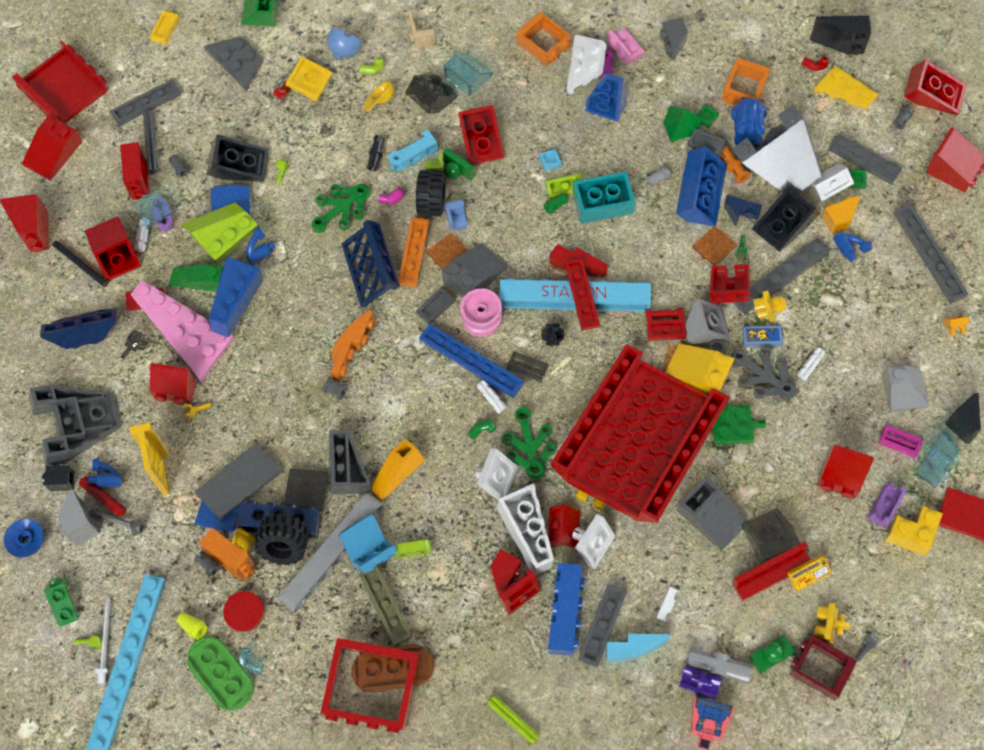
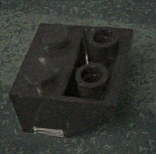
M435 74L414 75L405 91L428 114L441 112L458 97L453 92V88L445 85L441 81L442 79Z

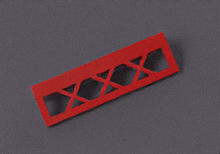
M803 542L734 578L732 586L740 600L743 602L789 578L788 571L811 560L806 552L808 548L807 543Z

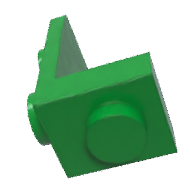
M56 577L49 580L44 589L59 627L75 622L79 618L67 591L69 582L66 577L62 579Z

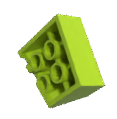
M236 203L181 224L217 265L252 237L254 228H258V224Z

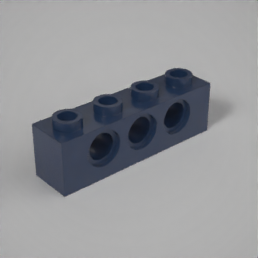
M251 500L246 503L240 502L236 522L238 529L243 528L246 532L258 533L260 523L266 516L283 513L284 515H292L294 518L303 517V522L309 529V538L318 539L321 513L315 507L297 508L296 505L292 504L278 506V504L267 502L264 505ZM258 514H264V517L262 519H255Z

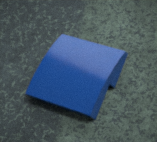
M231 185L211 188V212L236 203L250 216L249 186Z

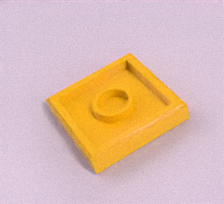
M301 56L285 86L317 102L333 72Z

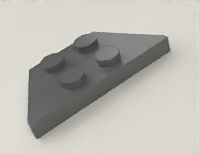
M241 37L204 46L205 51L247 91L251 79L255 78L257 69L260 68L263 62L262 57Z

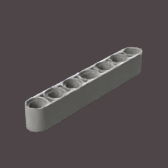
M366 493L282 591L279 600L292 611H298L347 553L339 538V533L369 514L373 515L376 519L383 510L384 505L369 493Z

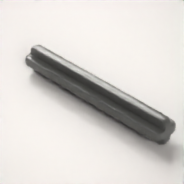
M149 110L143 112L147 168L149 173L158 172L154 116L152 111Z

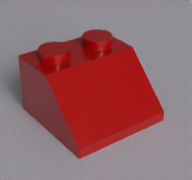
M151 363L150 393L154 399L159 402L173 401L178 405H184V403L191 404L197 383L188 368Z

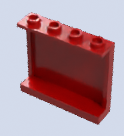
M61 40L59 41L62 46L61 50L23 78L16 73L12 76V79L16 86L46 116L50 115L66 124L107 93L108 89L105 78L101 74L98 76L92 65H87L80 54H75V50L70 44L66 45Z

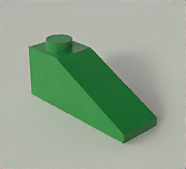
M202 264L173 268L169 286L217 292L223 266Z

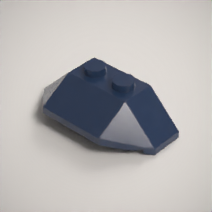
M116 308L101 309L62 318L50 324L41 325L40 337L64 349H76L87 344H97L100 341H104L115 324L117 310Z

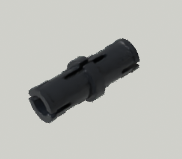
M378 135L374 136L372 148L369 150L370 157L367 169L372 171V167H374V172L378 171L379 161L383 156L382 148L385 138L381 135L379 140Z

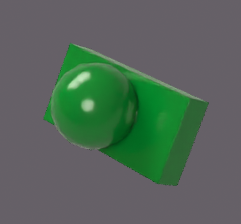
M449 148L443 151L444 162L447 163L445 167L447 177L457 179L462 174L472 181L475 177L474 166Z
M783 634L749 655V659L761 675L795 654V650Z

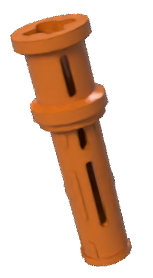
M726 145L721 157L727 164V170L732 172L736 178V183L741 184L751 174L745 170L740 159H737L728 145Z

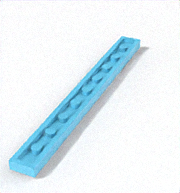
M148 574L144 576L86 750H110L166 582L164 578Z

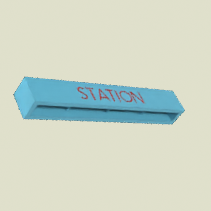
M512 278L500 280L499 299L502 308L576 310L568 280L552 281L544 279L538 281L532 279L515 280ZM604 280L589 282L596 311L645 312V309H650L651 283L642 281L636 283H627L625 281L608 282Z

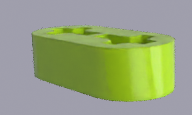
M420 540L395 545L397 552L394 555L396 558L426 555L433 551L432 543L430 540Z

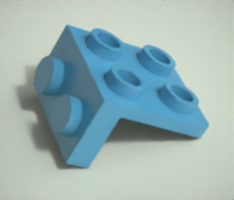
M371 514L339 533V538L353 567L363 573L372 571L377 564L389 560L397 552L395 546L385 540L375 517Z

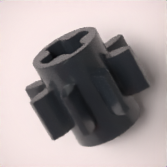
M547 323L546 327L541 330V339L546 341L547 346H559V342L564 340V329L559 328V323Z

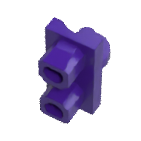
M685 666L679 687L715 700L722 678Z

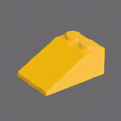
M678 344L665 373L709 395L712 388L719 392L721 391L734 358L718 351Z

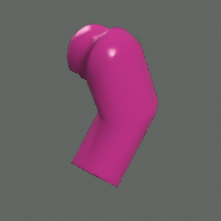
M396 188L389 195L380 193L378 202L395 205L404 197V190Z

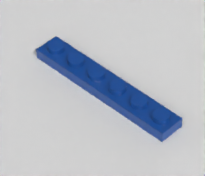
M429 324L419 337V341L482 380H486L487 383L513 399L524 385L522 379L432 324Z

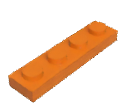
M411 217L398 279L400 286L417 288L430 225L429 219Z

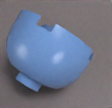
M331 28L327 37V46L333 52L332 56L342 60L343 58L349 59L357 55L362 41L353 35L345 34L343 30Z

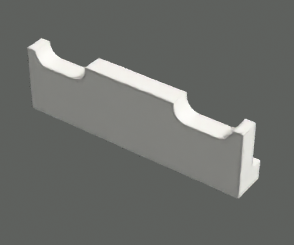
M668 587L656 619L666 622L665 618L667 613H671L676 601L674 597L679 592L678 590Z

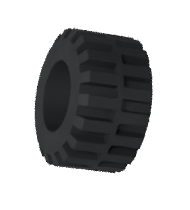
M420 170L416 183V211L419 216L441 217L445 203V174L440 170Z
M283 513L278 515L271 514L261 521L254 547L258 555H262V558L270 563L284 564L285 566L296 564L297 561H301L304 557L310 535L309 529L303 521H299V518H294L292 515H284Z

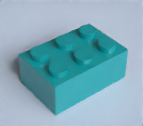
M627 171L573 181L572 193L580 224L634 214L635 200Z

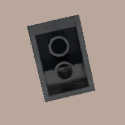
M869 15L816 16L810 41L844 54H864L871 35Z
M216 135L211 143L206 175L223 180L264 182L269 149Z
M788 186L752 230L777 251L781 252L809 227L820 212Z

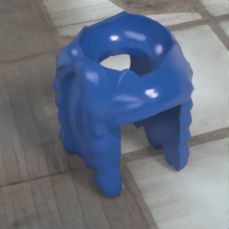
M742 98L732 107L731 117L735 124V145H738L746 138L751 140L752 143L754 142L756 147L762 145L761 134L764 135L765 133L764 119L767 116V108L760 100Z

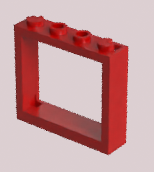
M337 638L320 714L326 716L325 720L337 722L338 718L345 719L346 724L358 726V723L361 722L366 723V728L378 730L379 726L387 727V732L399 734L400 730L405 731L420 654ZM342 650L410 662L398 722L330 709Z

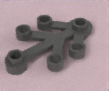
M763 347L759 353L764 370L748 360L743 351L735 350L732 352L731 357L734 358L733 366H744L758 375V377L750 378L746 375H741L737 381L739 387L746 388L751 385L768 383L774 386V388L765 389L763 386H757L753 392L754 397L757 399L779 395L782 399H791L795 396L796 386L788 380L786 371L788 362L785 358H779L775 363V368L779 370L780 380H778L773 375L770 361L772 352L768 347ZM762 352H767L769 355L764 356ZM740 355L742 358L737 359L735 356ZM782 362L785 366H779L778 363ZM744 379L747 383L743 384L740 380ZM787 387L790 391L787 392L783 388ZM760 390L763 394L759 395L756 391Z

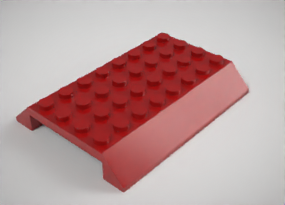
M626 344L552 460L551 466L566 483L636 521L658 523L730 397L713 388L708 395L642 361L643 352Z

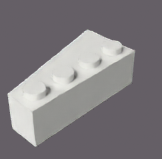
M533 483L498 499L496 508L528 568L537 575L550 569L554 558L548 535H546L545 523L541 515L540 504Z

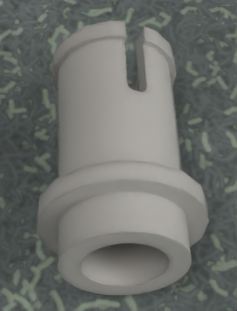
M661 167L659 171L646 178L649 185L653 187L663 180L667 181L671 174L667 167Z

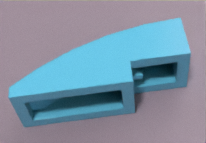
M627 634L626 642H607L606 663L623 662L645 656L667 644L670 636L669 634Z

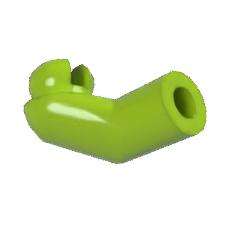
M377 57L372 65H360V73L372 75L378 73L384 68V60L381 57Z

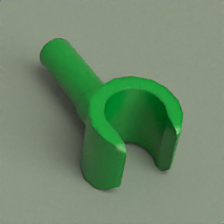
M741 235L740 245L735 253L736 258L738 257V252H743V259L746 258L747 250L744 246V235Z

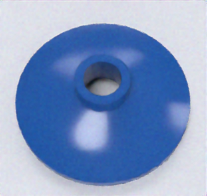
M21 519L14 522L8 527L4 535L6 550L18 558H25L35 554L44 542L43 528L32 519ZM29 537V541L24 543V539Z

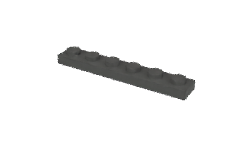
M912 204L895 210L894 216L949 303L952 304L968 296L967 290Z
M818 238L752 285L750 287L749 302H733L734 305L744 315H747L755 309L753 299L763 297L762 292L768 291L770 297L827 256L830 250Z

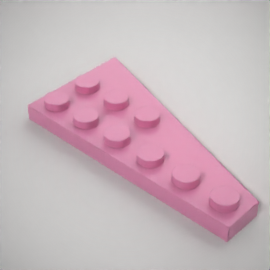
M143 280L131 293L132 298L151 319L152 323L159 329L190 370L193 371L199 381L202 382L233 341L234 336L231 334L228 338L212 332L209 320Z

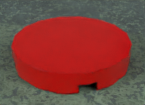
M237 592L230 596L224 605V620L234 631H252L263 620L264 605L260 598L252 592Z

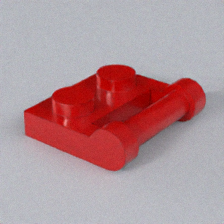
M677 307L674 310L656 311L645 309L648 341L686 339L683 307ZM677 317V319L652 321V318Z
M531 569L524 572L525 575L507 589L497 593L508 615H511L541 591L537 577Z

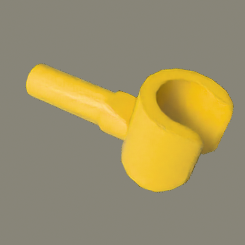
M209 402L196 407L186 404L183 406V410L189 411L191 409L185 416L193 418L200 410L211 407V404Z

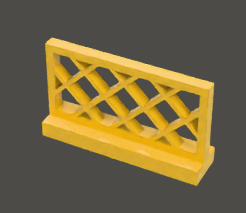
M150 422L129 427L131 436L141 448L145 472L164 496L170 495L163 461L164 458L170 457L167 447Z

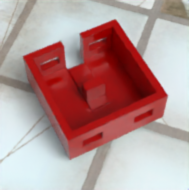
M749 264L734 265L735 277H728L726 265L711 266V303L749 302L751 277Z

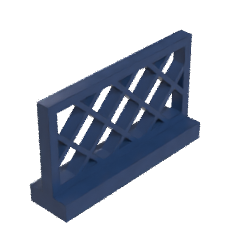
M366 220L363 223L364 227L341 243L361 307L367 306L390 289L396 290L400 287L381 225L371 220ZM366 233L367 239L364 244L361 243L363 235ZM355 242L353 251L350 253L348 246ZM360 244L364 245L361 256L357 255ZM369 248H371V258L367 259L366 256ZM356 257L360 258L357 268L354 266ZM365 260L369 261L366 272L362 271ZM374 263L377 267L375 275L371 274ZM361 273H364L365 276L362 284H360V275ZM372 276L374 277L372 286L368 287L369 278ZM380 279L383 287L376 290ZM367 288L370 292L368 298L365 299L364 293Z

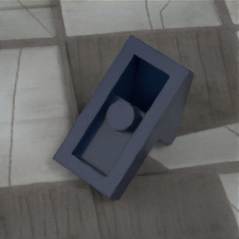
M727 195L724 208L734 225L737 226L740 215L748 219L758 220L762 205Z

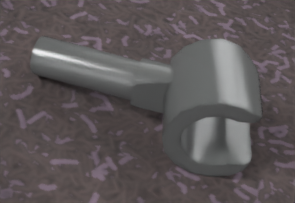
M873 634L863 640L867 646L855 658L858 662L869 650L877 645V639Z

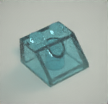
M455 54L443 65L444 78L470 97L493 75L491 70L469 54Z
M944 431L915 473L916 476L935 488L940 482L944 484L950 475L947 473L950 467L954 468L959 461L957 455L960 449L948 432Z

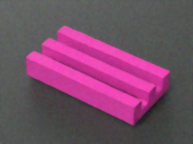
M885 425L878 444L916 458L923 439ZM887 432H889V433H891V434H894V435H897V436H899V437H902V438H904V439L910 440V441H912V442H915V443H917V445H914V444H912V443H909V442L905 441L904 439L896 438V437H894V436H891V435L887 434Z

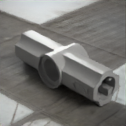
M690 648L686 663L687 667L708 672L710 675L722 679L730 678L744 683L749 682L752 670L751 664L730 659L728 655L716 652L711 654Z

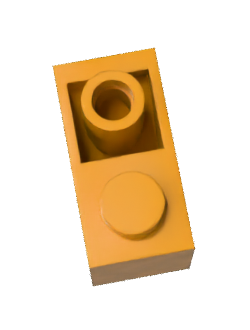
M858 195L847 197L839 203H831L825 207L822 218L831 234L849 228L860 199Z

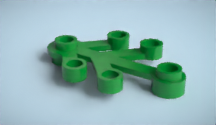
M339 184L331 185L330 191L333 196H339L340 194L350 196L346 199L327 198L323 194L316 197L318 206L336 207L324 216L314 218L312 220L313 230L316 233H323L327 229L326 223L341 212L342 219L339 220V227L343 231L350 228L351 204L355 201L357 202L356 208L353 210V216L356 220L363 219L364 201L370 196V188L366 184H357L354 188H343Z
M520 407L515 412V419L521 424L525 443L515 438L510 432L503 434L502 442L505 445H512L528 455L529 461L518 456L515 450H509L506 457L510 459L508 456L514 454L516 457L510 460L525 468L526 475L530 479L538 480L545 474V462L550 455L556 452V445L548 442L544 446V452L537 460L536 451L545 438L552 434V428L548 424L542 425L540 433L533 441L528 423L531 418L530 410L526 407ZM521 415H525V416H526L525 419H520L519 417H520ZM549 429V432L543 433L542 430ZM509 436L512 439L510 441H506L504 438ZM551 446L554 450L548 451L547 447ZM537 468L539 472L533 473L532 469Z

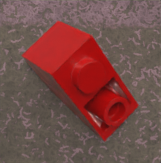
M502 549L499 550L490 566L497 593L511 586L514 578L518 579L523 571L521 567L522 560Z

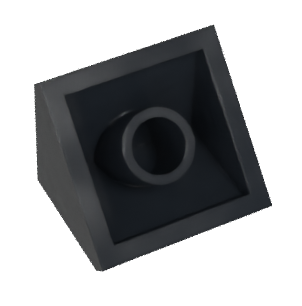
M974 393L954 411L945 423L965 444H970L981 431L979 393Z

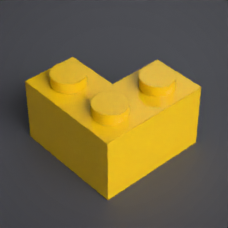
M923 506L918 511L914 522L897 515L891 523L886 541L925 556L931 549L943 513Z

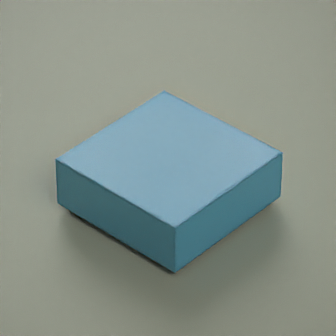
M556 149L539 153V159L544 171L562 166Z

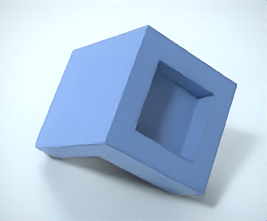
M463 200L445 203L450 231L467 228Z

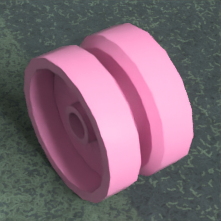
M482 288L474 289L463 297L460 309L462 325L465 330L477 337H487L494 334L502 323V306L498 295L491 290Z

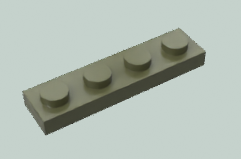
M376 565L370 572L359 573L361 581L394 647L413 638L378 566Z

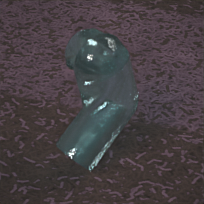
M248 647L241 648L238 657L242 668L260 675L264 665L254 662L251 650Z

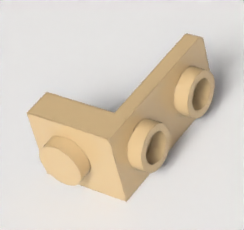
M411 10L408 11V17L405 19L407 28H411L409 37L410 41L414 42L415 48L435 45L433 28L416 32Z

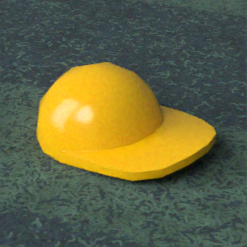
M386 81L373 90L364 103V109L367 112L376 104L383 105L393 98L394 86L392 83Z

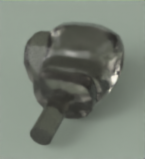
M133 330L126 339L127 342L124 345L127 348L120 357L125 359L131 350L136 352L137 349H146L148 346L146 334L139 330Z

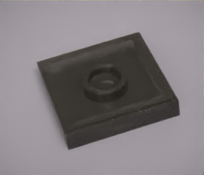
M290 469L284 506L287 504L296 505L297 508L312 506L319 511H324L329 472Z

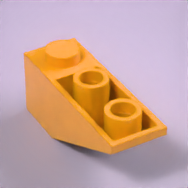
M406 438L390 452L371 485L370 491L381 501L425 461L418 449Z

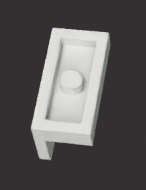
M838 163L822 172V177L811 186L814 187L819 200L824 201L854 184L848 168Z

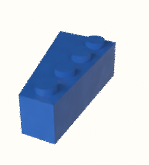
M226 257L209 316L212 332L229 338L262 283L260 268Z
M557 563L548 647L549 654L573 656V650H578L579 638H575V630H580L581 618L577 617V611L582 610L583 598L579 597V592L584 590L585 578H581L582 565Z

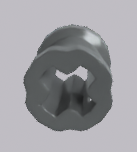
M329 377L323 386L324 393L329 392L337 396L339 400L345 396L348 389L347 384H340L334 381L333 377Z

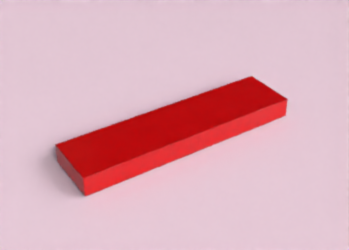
M583 258L565 261L564 266L581 331L599 328L600 322Z

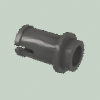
M904 106L899 110V115L893 122L894 127L897 129L904 128L908 119L913 116V109L911 107Z
M177 154L169 157L168 161L175 169V174L180 177L186 176L188 174V166L183 164Z
M204 551L199 552L201 557L197 554L194 561L205 569L207 575H215L220 570L219 563L213 561Z

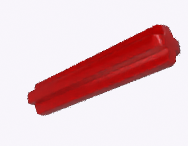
M87 476L80 479L79 486L117 517L125 515L126 507L101 487H96V484H88Z

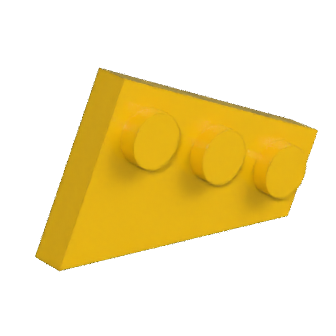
M836 65L818 83L813 91L818 94L820 92L828 94L833 99L835 97L843 99L848 104L866 110L879 95Z

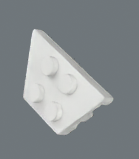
M575 35L567 84V92L570 95L575 93L574 89L579 85L585 86L592 79H596L603 74L606 52L604 41Z

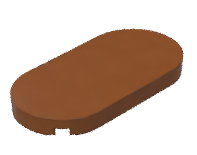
M417 644L389 647L420 654L414 687L425 684L432 677L434 660L427 649ZM361 653L352 665L351 674L355 684L366 692L373 693L404 689L410 662Z

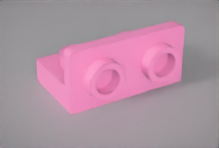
M625 28L616 33L612 30L608 32L607 43L609 47L613 48L617 52L619 59L623 60L627 65L644 56L645 51Z

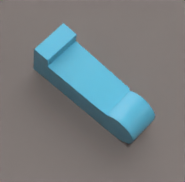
M428 129L422 132L423 138L400 151L390 153L388 159L392 170L401 171L439 151L437 141Z

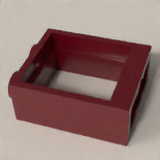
M812 635L808 640H803L799 648L802 651L799 658L795 656L790 664L792 669L790 675L836 701L842 693L857 660ZM811 647L843 665L832 689L799 671Z

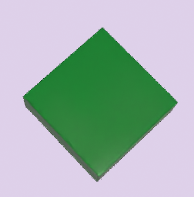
M705 104L696 115L703 118L701 124L709 129L720 113Z
M848 169L854 184L847 188L865 189L867 186L866 170Z

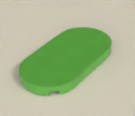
M203 637L196 640L190 646L187 665L214 702L222 709L229 711L238 710L246 706L253 695V681L225 644L214 637Z

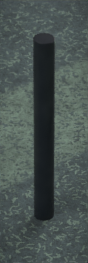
M59 241L53 242L52 246L100 285L106 287L109 284L105 278Z

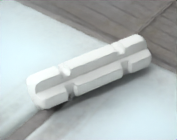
M146 218L139 221L140 228L137 231V243H135L134 250L138 253L145 252L149 233L147 228H150V220Z
M817 347L813 351V354H811L798 372V378L803 381L807 380L810 373H812L824 356L825 351Z
M482 380L477 384V388L481 393L483 392L484 397L494 406L497 413H501L506 409V405L503 401H500L499 396L489 387L486 380Z

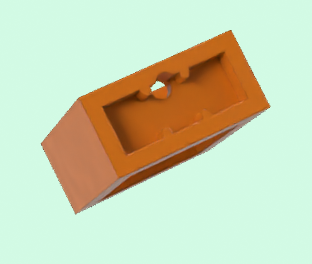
M540 11L516 32V42L547 66L549 63L554 62L563 51L565 52L569 49L571 35ZM541 29H544L559 41L547 53L530 40Z
M737 57L723 90L721 101L736 105L742 98L760 100L771 68ZM736 74L760 82L755 96L730 89Z
M211 528L199 542V545L208 556L242 582L254 574L256 565L250 556L215 529Z

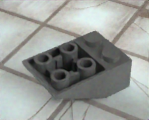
M707 476L678 504L677 511L721 551L748 524V521L725 493Z

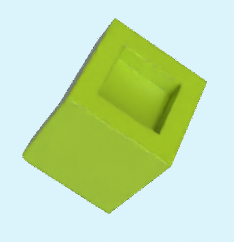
M438 153L439 160L425 161V170H440L444 172L442 153Z

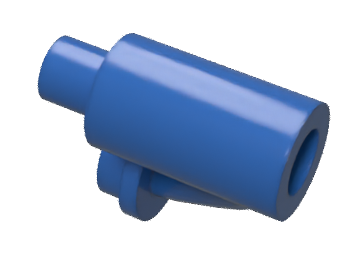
M260 227L253 229L254 234L246 249L247 254L245 256L252 266L270 255V251L276 248L271 241L267 245L263 243L254 249L257 240L261 241L265 237Z
M840 232L833 237L843 257H847L850 262L856 260L854 255L855 249L851 242L860 245L859 250L863 253H867L873 248L871 241L866 242L853 234Z
M99 457L92 459V471L99 472V469L107 473H97V476H88V484H96V487H121V473L114 467L99 461Z

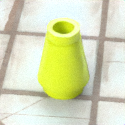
M185 612L181 613L176 620L191 639L195 638L198 640L207 631L204 621Z

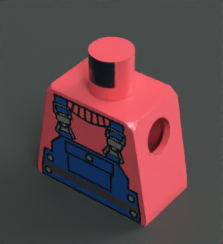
M697 696L693 698L691 734L699 736L698 749L710 750L712 740L717 742L722 740L734 711L733 706Z

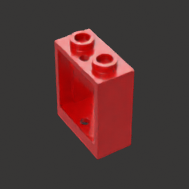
M139 143L121 144L123 183L131 199L143 200L144 198H150L147 160Z

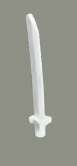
M107 597L101 665L100 669H95V673L98 674L97 684H106V674H109L110 671L106 668L111 597Z

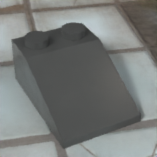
M479 244L449 263L442 270L443 282L463 298L474 289L487 288L508 266L484 245Z

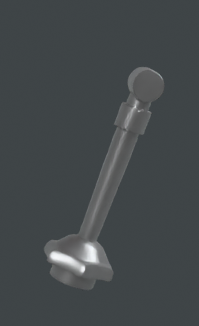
M97 508L89 511V516L92 518L98 517L102 520L130 527L132 536L141 534L144 531L145 523L142 522V518L129 522L99 511Z

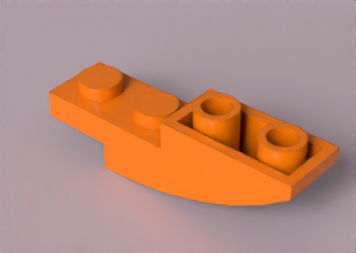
M369 310L353 321L334 345L330 354L335 363L330 373L335 381L340 382L342 376L345 377L348 370L347 364L349 360L353 359L355 350L361 351L363 346L367 345L370 329L373 330L376 323L373 311Z

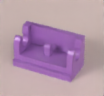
M889 482L887 486L884 485L867 517L868 520L883 528H886L907 490L903 486L899 487V489L893 487V482Z

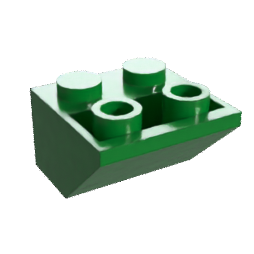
M244 0L241 25L275 26L279 0Z

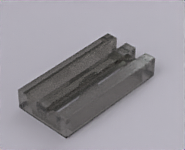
M513 351L506 370L542 383L549 364ZM516 358V359L522 360V361H524V362L530 363V364H532V365L538 366V367L543 368V369L540 370V369L534 368V367H532L531 365L518 362V361H516V360H514V359Z

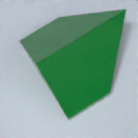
M670 106L663 124L670 141L674 142L691 137L695 128L699 129L703 118L684 108Z

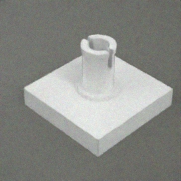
M490 448L484 467L477 469V471H482L476 472L477 484L498 500L508 495L518 466L499 450Z
M596 514L586 531L577 527L575 530L579 533L573 532V539L579 541L575 548L587 565L594 569L615 538V534L604 517Z

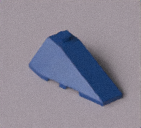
M606 73L587 98L585 111L619 122L626 106L627 98L624 78Z

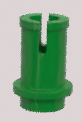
M561 193L550 201L546 200L543 206L545 211L550 214L555 213L556 209L568 203L566 196Z

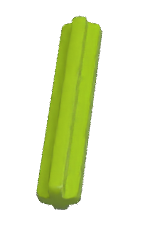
M493 695L490 697L487 704L531 744H534L539 739V734L497 696Z

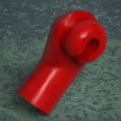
M805 57L801 65L812 71H819L828 67L829 60L826 57H821L819 61L814 62Z
M284 81L281 89L276 87L273 91V95L279 100L286 98L291 89L285 86L287 81Z

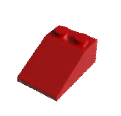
M925 59L911 68L903 97L923 107L958 115L966 84Z
M493 105L458 112L469 163L474 165L504 158Z
M48 115L37 128L21 164L51 181L83 141L76 129Z
M834 444L822 465L817 486L827 492L841 493L846 498H856L866 479L874 457Z

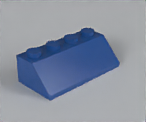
M706 146L688 151L676 214L687 222L716 226L727 164Z

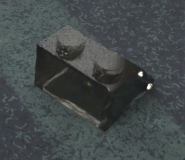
M778 508L741 524L758 561L766 560L801 544L791 523Z

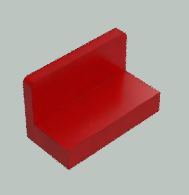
M565 504L549 508L548 539L550 547L567 546L576 549L578 540L573 539V532L579 533L575 529L580 525V510Z

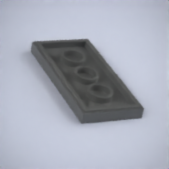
M256 443L197 489L195 494L221 521L238 508L240 502L247 501L281 474L282 469Z

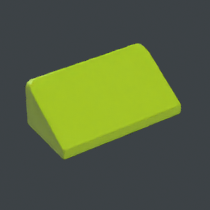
M581 173L544 181L549 199L557 197L561 193L564 195L573 194V181L582 180Z

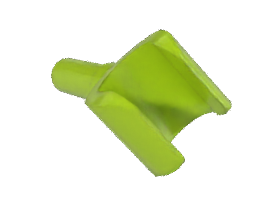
M279 159L276 163V168L280 169L275 182L277 185H280L284 172L289 169L287 162L283 159Z
M91 636L87 639H74V644H90L91 649L102 648V638Z

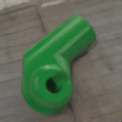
M490 419L479 421L471 428L467 435L475 440L484 430H487L488 433L494 432L496 425Z

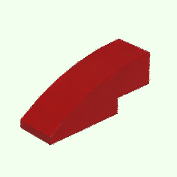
M557 244L549 254V263L560 269L565 270V261L583 258L587 276H606L608 274V264L578 247L574 252H571Z

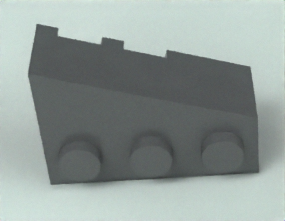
M329 430L330 494L370 493L371 483L368 480L363 463H361L350 431Z

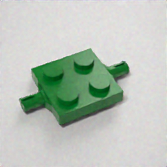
M750 405L725 406L711 430L714 445L754 443L753 430L754 428H766L765 420L754 421L751 416Z

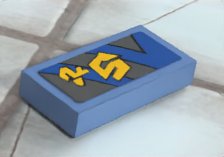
M750 326L742 328L744 347L782 346L783 344L781 326Z

